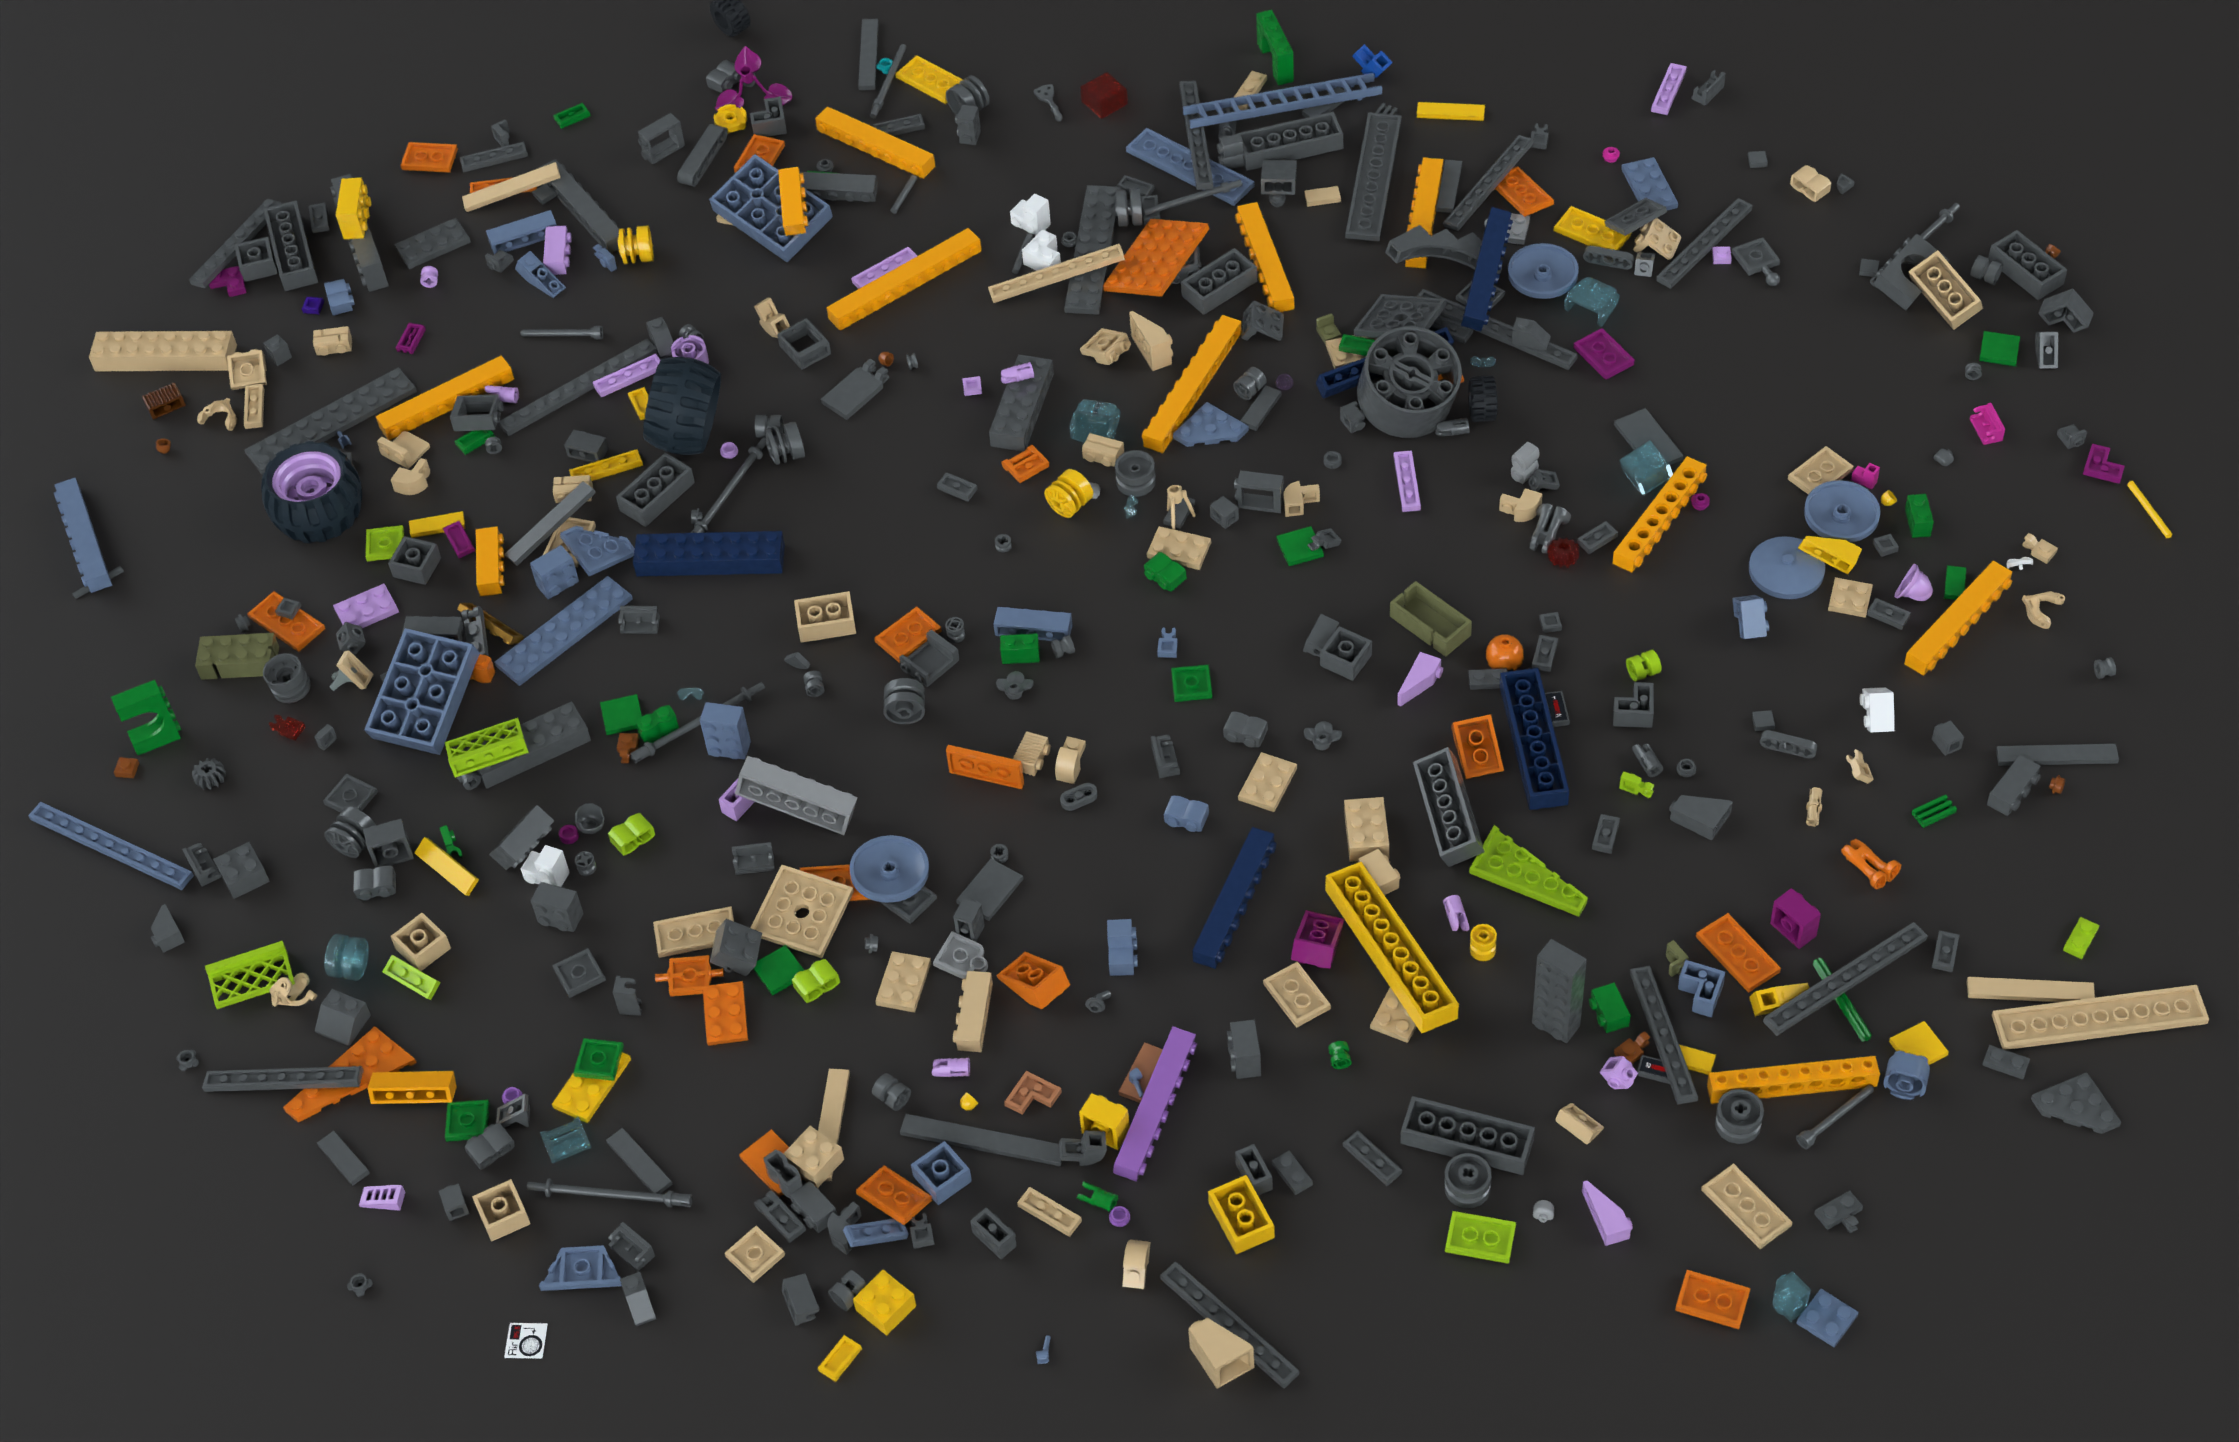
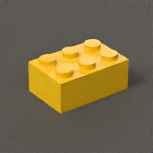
M362 177L341 179L336 217L343 239L364 238L365 231L368 230L367 219H369L371 198L367 196V185L363 183Z
M1247 1175L1208 1191L1209 1205L1236 1254L1275 1238L1274 1224Z

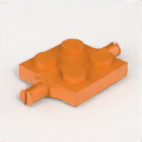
M709 955L670 958L667 973L655 974V982L668 981L670 997L703 994L702 986L710 985L712 977H724V968L711 969Z

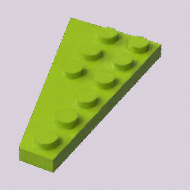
M1494 825L1483 844L1485 852L1476 856L1469 869V873L1580 917L1588 902V897L1571 884L1565 883L1560 879V875L1547 869L1543 862L1524 847H1519L1515 844L1511 837L1502 834L1499 828Z

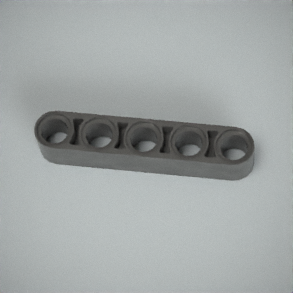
M710 124L679 170L677 175L678 183L693 187L698 184L727 138L728 130L726 127Z

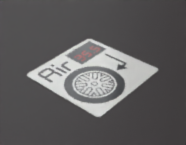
M510 1323L504 1357L543 1358L548 1324Z

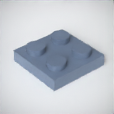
M1820 1289L1797 1319V1324L1832 1347H1835L1857 1318L1859 1312L1823 1289Z

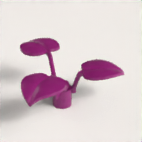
M745 46L737 56L734 66L736 72L741 76L739 80V93L737 94L732 89L723 91L718 96L715 110L718 111L720 107L728 104H734L738 108L740 106L743 107L744 99L740 97L742 95L743 83L750 84L753 81L766 93L764 99L781 96L782 106H784L793 97L790 90L782 84H771L768 91L762 86L756 76H754V73L762 65L761 58Z

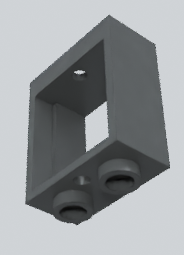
M671 113L638 131V142L642 148L641 155L652 165L685 146L681 123ZM669 131L670 137L651 148L650 140Z
M807 318L777 334L779 346L801 370L831 354L829 341ZM808 335L815 344L798 353L790 344Z
M499 394L457 396L450 415L453 430H495L497 423L500 422V414L504 410V405L500 401ZM467 412H490L489 414L467 415Z
M1240 470L1239 477H1236L1234 481V488H1236L1235 500L1238 502V508L1281 513L1284 502V476ZM1244 488L1273 491V496L1244 493Z

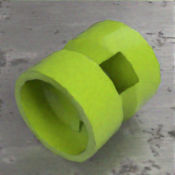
M1654 650L1643 652L1641 657L1635 655L1626 659L1628 673L1635 682L1645 679L1647 675H1656L1662 670L1660 659Z

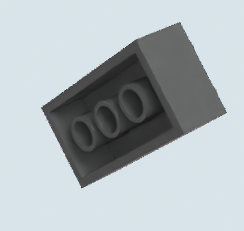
M2018 230L1991 245L1988 257L1989 262L1994 260L2002 263V272L2037 300L2064 285L2067 269Z
M1234 248L1182 280V297L1205 315L1256 283L1257 266Z
M664 453L616 496L619 511L647 527L695 483L692 468Z

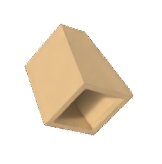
M1206 1318L1202 1321L1194 1322L1188 1328L1190 1349L1216 1388L1225 1385L1254 1368L1253 1346L1219 1324Z

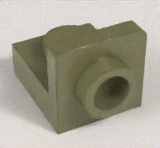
M1332 313L1316 319V331L1325 345L1328 340L1341 338V333L1334 324Z
M1674 940L1667 944L1666 957L1671 963L1669 975L1671 977L1676 974L1680 975L1685 960H1688L1689 957Z

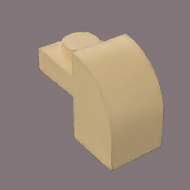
M766 298L754 306L761 319L759 323L771 337L778 338V333L790 327L785 315L777 312L771 298Z
M420 458L412 471L399 467L391 478L394 492L415 495L424 491L428 487L426 478L430 474L427 460Z
M1296 481L1288 485L1284 490L1285 517L1304 515V503L1320 502L1319 484L1300 486V482Z
M1525 488L1520 499L1502 493L1499 511L1514 515V521L1516 522L1532 520L1537 515L1538 506L1542 504V493Z
M1067 736L1063 747H1060L1055 766L1056 780L1075 784L1081 770L1080 758L1086 746L1085 740Z
M1129 1240L1127 1242L1123 1262L1122 1287L1145 1288L1150 1242Z

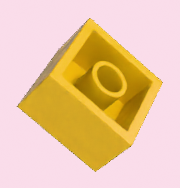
M1091 1093L1079 1112L1082 1134H1084V1131H1104L1106 1134V1145L1116 1150L1120 1148L1130 1128L1128 1109L1121 1104H1114L1108 1101L1104 1096H1097Z
M885 1270L876 1275L853 1298L856 1311L886 1336L916 1307L914 1294Z

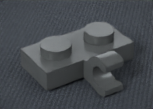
M1848 1191L1816 1209L1814 1215L1827 1230L1842 1222L1847 1231L1852 1233L1858 1230L1856 1225L1859 1224L1853 1215L1862 1211L1863 1205L1851 1191Z

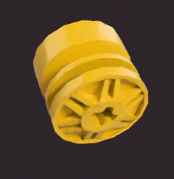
M649 225L637 226L636 235H633L631 227L627 228V236L624 228L619 229L618 248L624 264H629V256L632 263H636V255H639L641 262L654 260Z
M1067 469L1058 477L1057 481H1054L1045 489L1044 494L1047 503L1057 514L1065 518H1071L1080 510L1081 506H1084L1092 499L1093 489L1081 473L1073 469Z

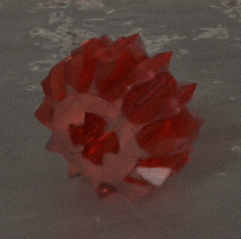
M1559 537L1557 541L1552 540L1551 545L1548 547L1549 561H1552L1553 566L1559 564L1560 568L1562 566L1568 568L1570 564L1575 565L1576 560L1579 558L1578 544H1575L1574 539L1569 541L1567 537L1565 539Z

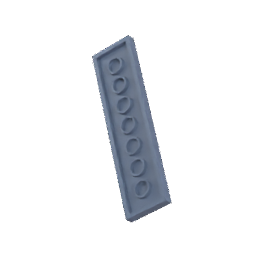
M1148 128L1141 132L1126 147L1127 153L1196 187L1190 149ZM1210 160L1213 188L1220 186L1224 182L1230 183L1241 179L1242 186L1230 189V192L1227 193L1221 192L1213 195L1235 206L1254 187V181Z
M609 576L605 577L497 659L495 666L517 685H522L620 610V606H625L633 600L632 595Z

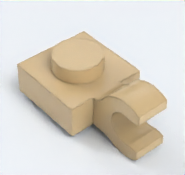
M2030 533L2024 537L2025 541L2022 546L2032 550L2031 555L2046 564L2057 553L2058 548L2043 539L2038 542L2036 537Z
M1855 749V757L1847 755L1846 760L1851 764L1852 774L1855 779L1868 784L1874 780L1869 765L1864 762L1862 752Z

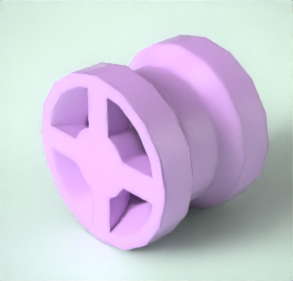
M432 266L423 267L421 269V284L427 288L435 287L438 283V270Z

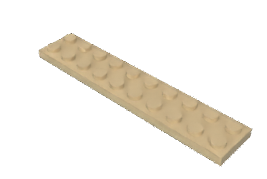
M2197 985L2003 1009L1992 1012L1996 1031L2004 1050L2203 1025L2209 1022V1017Z

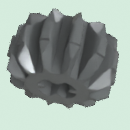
M206 758L204 762L199 760V765H194L192 776L197 786H200L203 790L207 787L211 790L214 786L219 788L218 783H224L226 771L220 761L218 762L215 758L212 760Z

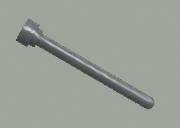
M594 326L590 329L522 330L521 336H591V338L598 340L603 339V327Z
M1872 1085L1866 1086L1813 1129L1803 1130L1796 1136L1798 1144L1804 1149L1810 1148L1820 1133L1874 1091V1087Z

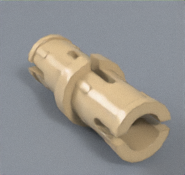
M1817 787L1810 789L1809 802L1806 805L1808 813L1806 824L1812 827L1819 825V814L1822 811L1821 797L1823 791Z

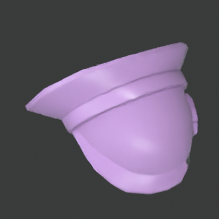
M1913 564L1896 590L1894 597L1898 599L1903 596L1916 601H1926L1931 597L1933 588L1928 577L1919 570L1918 565Z

